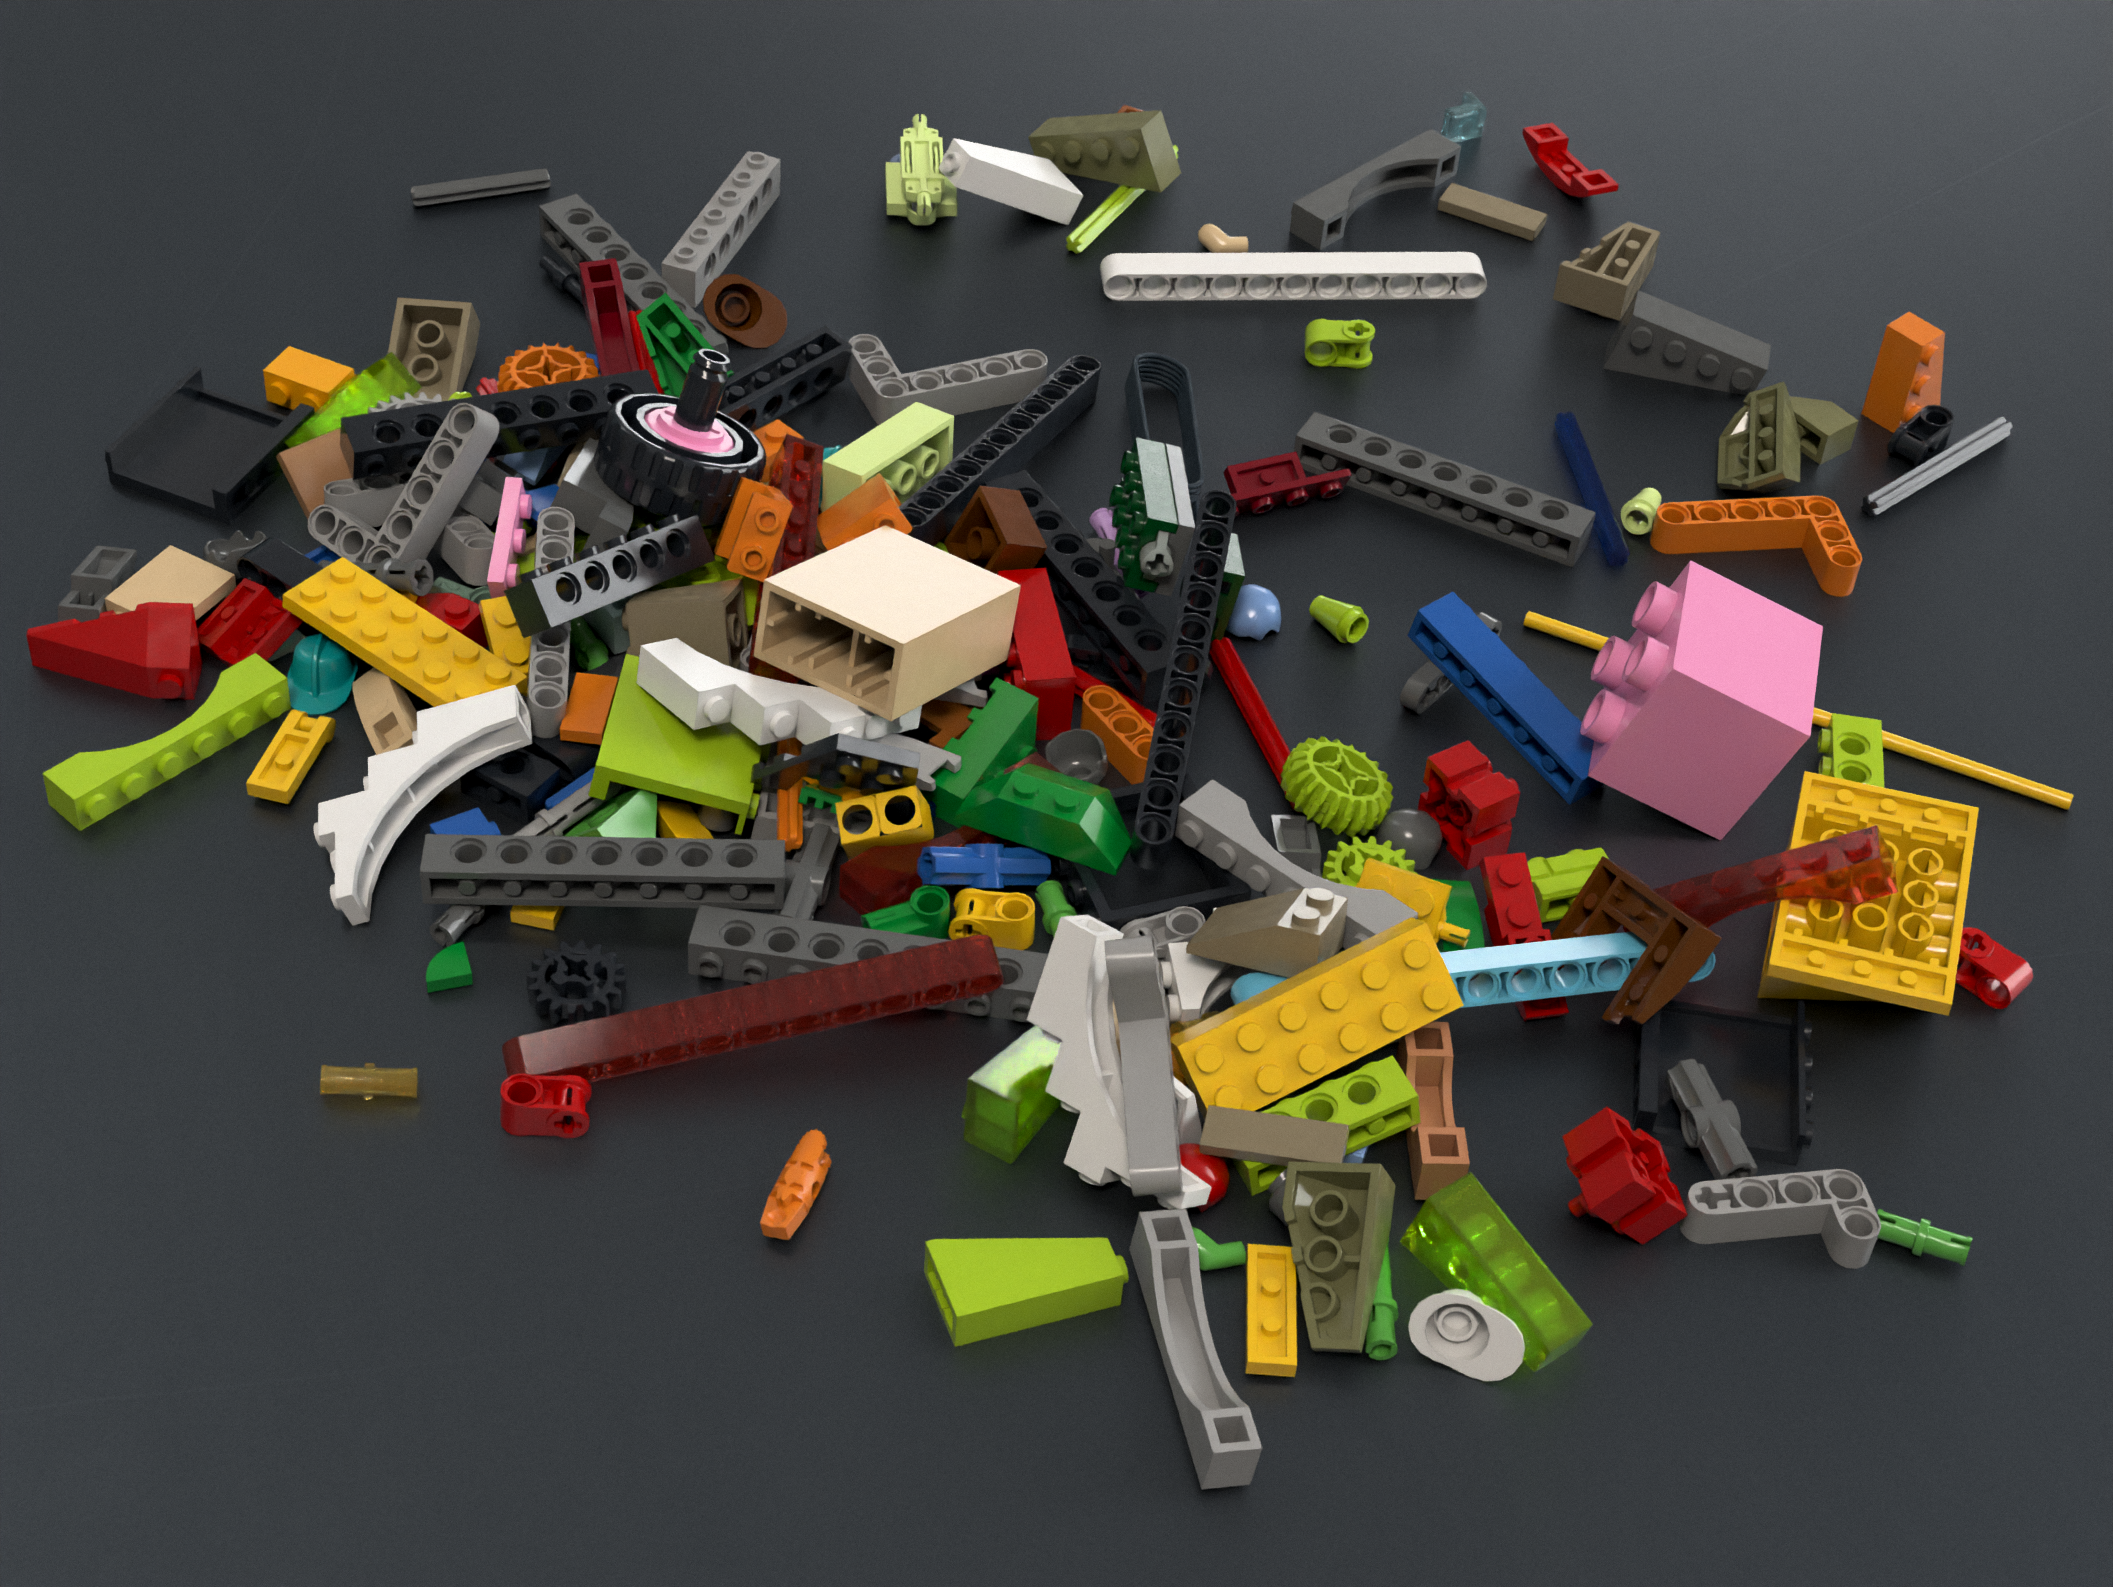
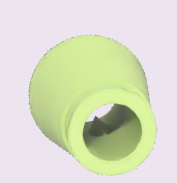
M1643 489L1623 506L1621 520L1629 532L1640 535L1652 531L1656 511L1662 500L1660 493L1656 489Z

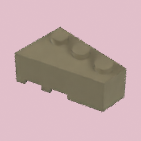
M1630 222L1621 225L1602 237L1600 244L1595 248L1590 249L1587 247L1580 251V256L1572 262L1566 260L1560 264L1553 300L1597 313L1604 318L1620 321L1636 292L1640 289L1653 268L1661 232Z

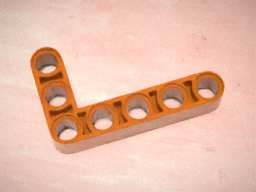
M1824 496L1663 503L1656 511L1650 536L1651 546L1664 554L1802 548L1821 589L1827 594L1836 597H1844L1852 593L1862 563V555L1837 504Z

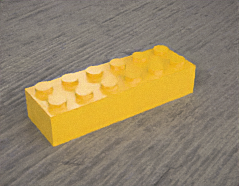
M1410 917L1170 1038L1171 1050L1190 1091L1195 1094L1196 1103L1205 1120L1209 1105L1256 1111L1464 1006L1427 923Z

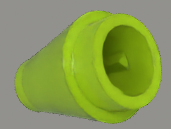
M1323 595L1316 597L1310 605V615L1342 643L1358 642L1368 629L1369 619L1359 606L1327 598Z

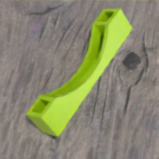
M252 654L222 671L216 687L206 702L192 716L173 729L152 739L127 747L105 751L79 752L42 773L49 805L79 831L85 829L290 710L291 703L287 677L258 654Z

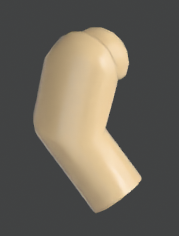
M1205 224L1198 232L1199 241L1211 253H1248V239L1246 236L1229 237L1213 224Z

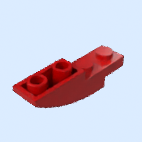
M1525 852L1483 857L1479 865L1488 900L1484 913L1493 947L1552 940L1550 930L1543 929ZM1523 969L1517 971L1513 976L1519 974ZM1565 996L1515 1002L1524 1021L1564 1016L1569 1013Z

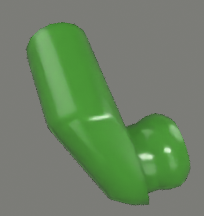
M1192 1227L1198 1245L1200 1270L1210 1271L1245 1265L1246 1252L1242 1241L1217 1244L1204 1232Z

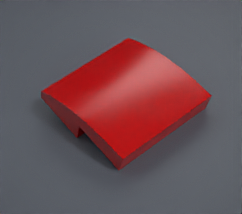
M244 578L197 629L199 646L229 667L254 653L268 661L301 625L303 620L283 608V601L275 598L265 586Z

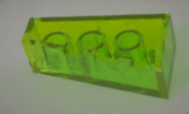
M1471 1172L1428 1197L1400 1240L1448 1289L1470 1291L1480 1297L1485 1305L1500 1311L1514 1321L1524 1340L1525 1352L1523 1362L1533 1372L1538 1371L1576 1346L1593 1325Z

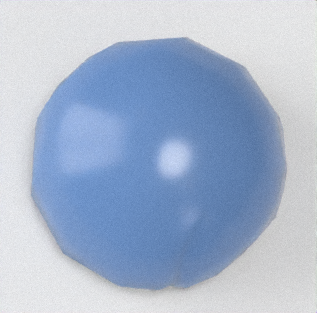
M1256 584L1241 586L1226 631L1238 637L1250 636L1258 641H1261L1270 630L1278 633L1282 621L1278 599L1271 590Z

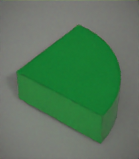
M464 942L450 945L433 957L426 971L428 993L473 984L472 971Z

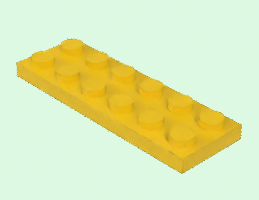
M341 557L282 594L283 608L434 707L511 685H516L520 693L527 689L528 676L344 557Z

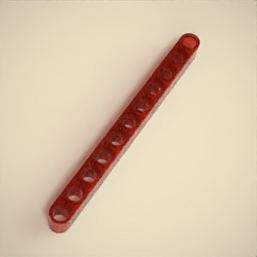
M973 935L526 1034L505 1042L501 1052L507 1077L521 1073L542 1076L575 1075L591 1083L983 995L998 989L1003 984L1004 977L992 938L988 935Z

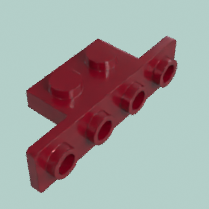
M1296 451L1227 466L1223 472L1231 493L1230 495L1236 501L1235 517L1240 513L1252 511L1253 514L1264 513L1275 505L1287 503L1288 506H1296L1315 496L1321 495L1323 499L1337 496L1343 491V487L1352 477L1348 468L1306 478Z

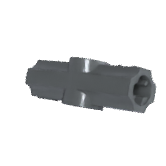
M815 823L813 827L804 829L802 846L796 849L793 860L787 859L785 861L784 909H773L771 915L813 921L817 906L825 904L830 888L831 869L840 848V836L834 833L830 826Z
M1695 1059L1680 1061L1674 1068L1667 1071L1665 1083L1681 1112V1129L1686 1143L1691 1148L1699 1147L1715 1180L1755 1177L1758 1167L1740 1135L1741 1121L1736 1106L1731 1100L1722 1101L1703 1064H1698Z

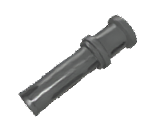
M386 558L380 563L352 562L398 593L400 591H407L414 596H424L428 594L433 585V569L430 563L424 559H415L411 563L401 562L396 558ZM322 560L318 565L325 568L335 561Z

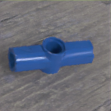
M965 844V847H923L922 853L917 859V873L921 877L923 885H965V889L1039 886L1051 874V859L1048 858L1046 852L1031 847L1004 848V844Z

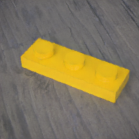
M1260 1244L1247 1245L1245 1374L1295 1377L1297 1368L1296 1265L1294 1264L1291 1252L1293 1247Z

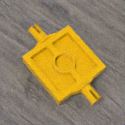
M1368 858L1365 861L1360 880L1355 887L1384 890L1419 913L1418 920L1427 923L1436 944L1440 939L1465 948L1471 930L1446 922V905L1453 886L1372 858Z

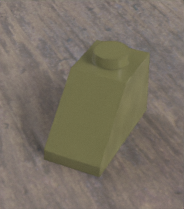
M1790 396L1801 437V452L1821 465L1851 449L1859 420L1831 401Z

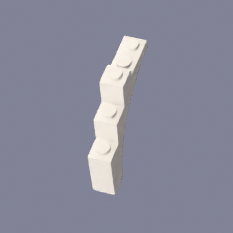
M678 638L641 645L636 683L693 730L731 722L758 745L793 737L807 745L837 733L871 740L890 733L896 734L919 727L922 705L893 721H889L820 687L786 683L753 675L724 665L697 652Z
M516 685L418 711L417 730L412 732L414 745L368 757V776L363 778L365 791L318 803V822L314 823V835L318 845L321 848L326 847L330 853V861L335 873V884L330 886L331 899L336 910H342L352 926L370 920L372 893L382 864L396 839L415 815L441 790L470 770L501 754L532 744L531 712Z
M1090 915L1065 916L1060 918L1027 1021L1042 1028V1034L1046 1038L1061 1042L1045 1092L1061 1100L1060 1105L1064 1109L1080 1114L1064 1164L1078 1171L1079 1177L1087 1183L1103 1186L1107 1182L1121 1180L1125 1185L1131 1187L1122 1065L1116 1044L1113 996L1107 973L1104 945L1107 940L1122 939L1124 933ZM1181 1164L1183 1191L1153 1194L1158 1197V1203L1167 1209H1185L1206 1204L1212 1187Z

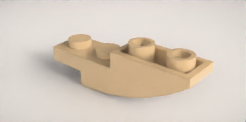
M372 668L354 681L352 687L357 711L376 755L414 745L412 732L417 730V712L404 687L376 668Z

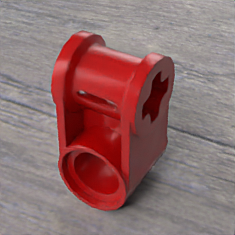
M1972 927L1962 929L1958 964L1962 963V965L1957 970L1955 983L1961 985L1994 1009L2007 1008L2032 982V968L2025 959L1991 939L1985 932ZM1975 942H1978V947L1972 950Z
M521 1073L507 1077L502 1082L500 1088L501 1126L506 1132L516 1136L538 1135L562 1138L582 1136L588 1131L590 1126L589 1115L586 1113V1103L592 1095L591 1085L586 1079L575 1075L542 1076ZM568 1089H572V1098L567 1097ZM567 1116H571V1124L569 1125L566 1123Z

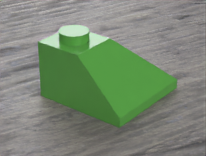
M635 787L620 792L586 815L563 836L656 838L657 793Z

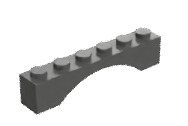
M1432 129L1425 131L1293 202L1290 232L1319 250L1329 246L1344 237L1345 225L1349 217L1359 206L1368 200L1400 189L1436 187L1456 176L1461 146Z

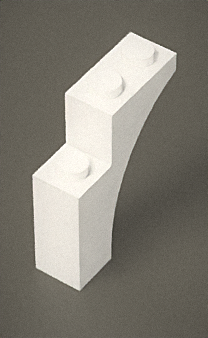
M1189 942L1168 943L1166 961L1159 962L1163 987L1167 988L1169 993L1166 996L1169 1022H1175L1178 1032H1182L1202 1022L1210 1007L1221 995L1232 988L1237 979L1249 973L1262 971L1186 953V945Z

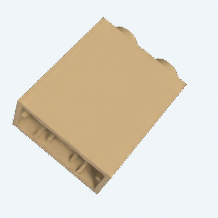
M885 525L765 579L753 656L889 721H893L1008 659L1021 585Z

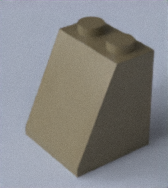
M743 579L636 593L622 609V626L625 631H629L630 646H628L626 654L639 657L641 645L678 638L697 652L724 665L740 670V654L749 644Z

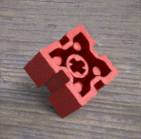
M1469 740L1427 757L1423 782L1429 787V790L1420 794L1418 810L1426 811L1439 822L1442 835L1448 842L1446 850L1466 870L1478 866L1483 857L1507 853L1512 833L1510 819L1516 815L1520 797L1519 786L1516 780L1513 778L1507 779L1500 771L1492 774V764L1488 757L1482 754Z
M1605 1107L1562 1136L1569 1154L1566 1157L1567 1165L1574 1176L1579 1179L1578 1182L1582 1190L1578 1196L1568 1202V1208L1575 1217H1580L1588 1212L1592 1217H1600L1611 1224L1619 1234H1627L1643 1245L1688 1216L1677 1185L1669 1180L1667 1173L1671 1170L1660 1142L1640 1128L1633 1131L1629 1121L1609 1107Z

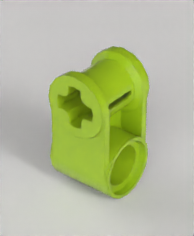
M1313 320L1305 329V358L1310 364L1318 367L1337 366L1354 369L1368 367L1373 360L1370 342L1375 336V328L1371 323L1364 320Z

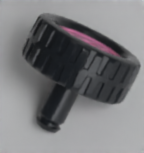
M701 349L693 355L695 362L689 367L680 397L659 393H637L623 396L611 405L594 455V466L601 480L612 491L642 509L666 518L679 513L681 520L698 515L701 525H724L741 477L761 482L767 456L762 442L751 430L736 419L718 410L728 381L727 372L731 370L729 358L715 350Z

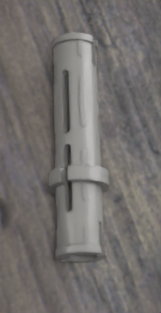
M610 781L606 799L602 800L588 796L591 782H589L550 810L542 809L536 813L534 821L513 835L563 836L564 830L593 812L621 791L626 790V785Z

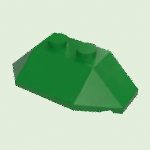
M1031 763L971 789L955 814L954 819L956 823L1115 876L1130 852L1132 841L1109 789Z

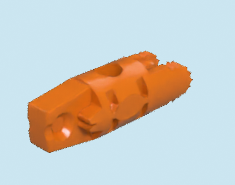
M811 1129L809 1132H806L802 1139L799 1140L800 1143L797 1144L791 1157L782 1169L768 1196L760 1221L764 1236L789 1240L809 1213L826 1179L828 1168L831 1167L830 1164L832 1163L830 1155L826 1151L824 1152L827 1141L822 1131Z

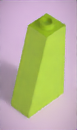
M1108 1238L933 1239L925 1243L924 1273L955 1347L1121 1305L1123 1284L1128 1283V1270L1122 1255H1115Z

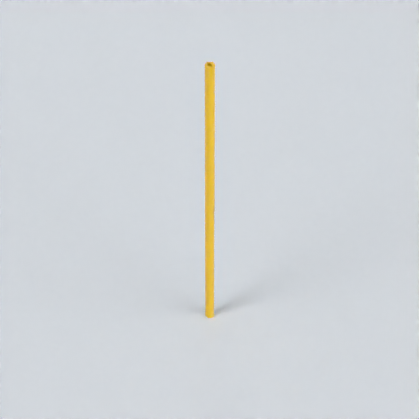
M1531 611L1527 612L1523 626L1599 652L1609 639L1608 637ZM1814 707L1812 724L1827 729L1832 713ZM1882 730V742L1885 749L2065 810L2070 808L2074 797L2073 794Z

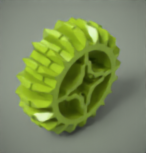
M1323 736L1318 740L1308 737L1304 743H1299L1291 751L1282 767L1283 771L1280 775L1283 778L1280 786L1286 791L1285 798L1295 803L1294 810L1296 812H1303L1307 816V821L1313 820L1320 824L1321 829L1325 827L1332 829L1336 835L1344 831L1348 836L1354 837L1357 833L1366 835L1370 830H1375L1387 815L1394 798L1391 794L1393 786L1387 781L1388 774L1378 770L1379 763L1369 760L1366 757V752L1360 753L1355 750L1353 744L1349 746L1343 745L1337 738L1330 742Z

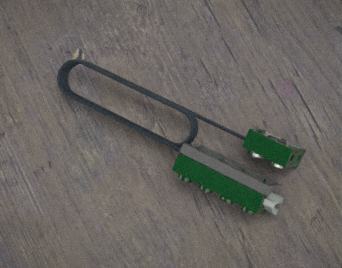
M1147 352L1140 353L1133 358L1124 386L1133 446L1131 451L1126 450L1124 452L1120 473L1125 476L1121 479L1120 485H1113L1109 507L1114 508L1112 527L1117 529L1115 548H1118L1120 551L1117 567L1122 570L1124 586L1153 593L1155 590V593L1171 596L1195 530L1199 509L1198 497L1205 477L1191 374L1181 362L1163 354ZM1141 381L1160 385L1172 392L1177 398L1186 472L1181 447L1169 444L1164 446V443L1150 440ZM1231 533L1211 641L1214 639L1220 641L1223 638L1245 578L1238 536ZM1184 575V577H1183V579H1182L1181 586H1180V592H1179L1180 598H1181V593H1182V588H1183V583H1184L1185 575Z

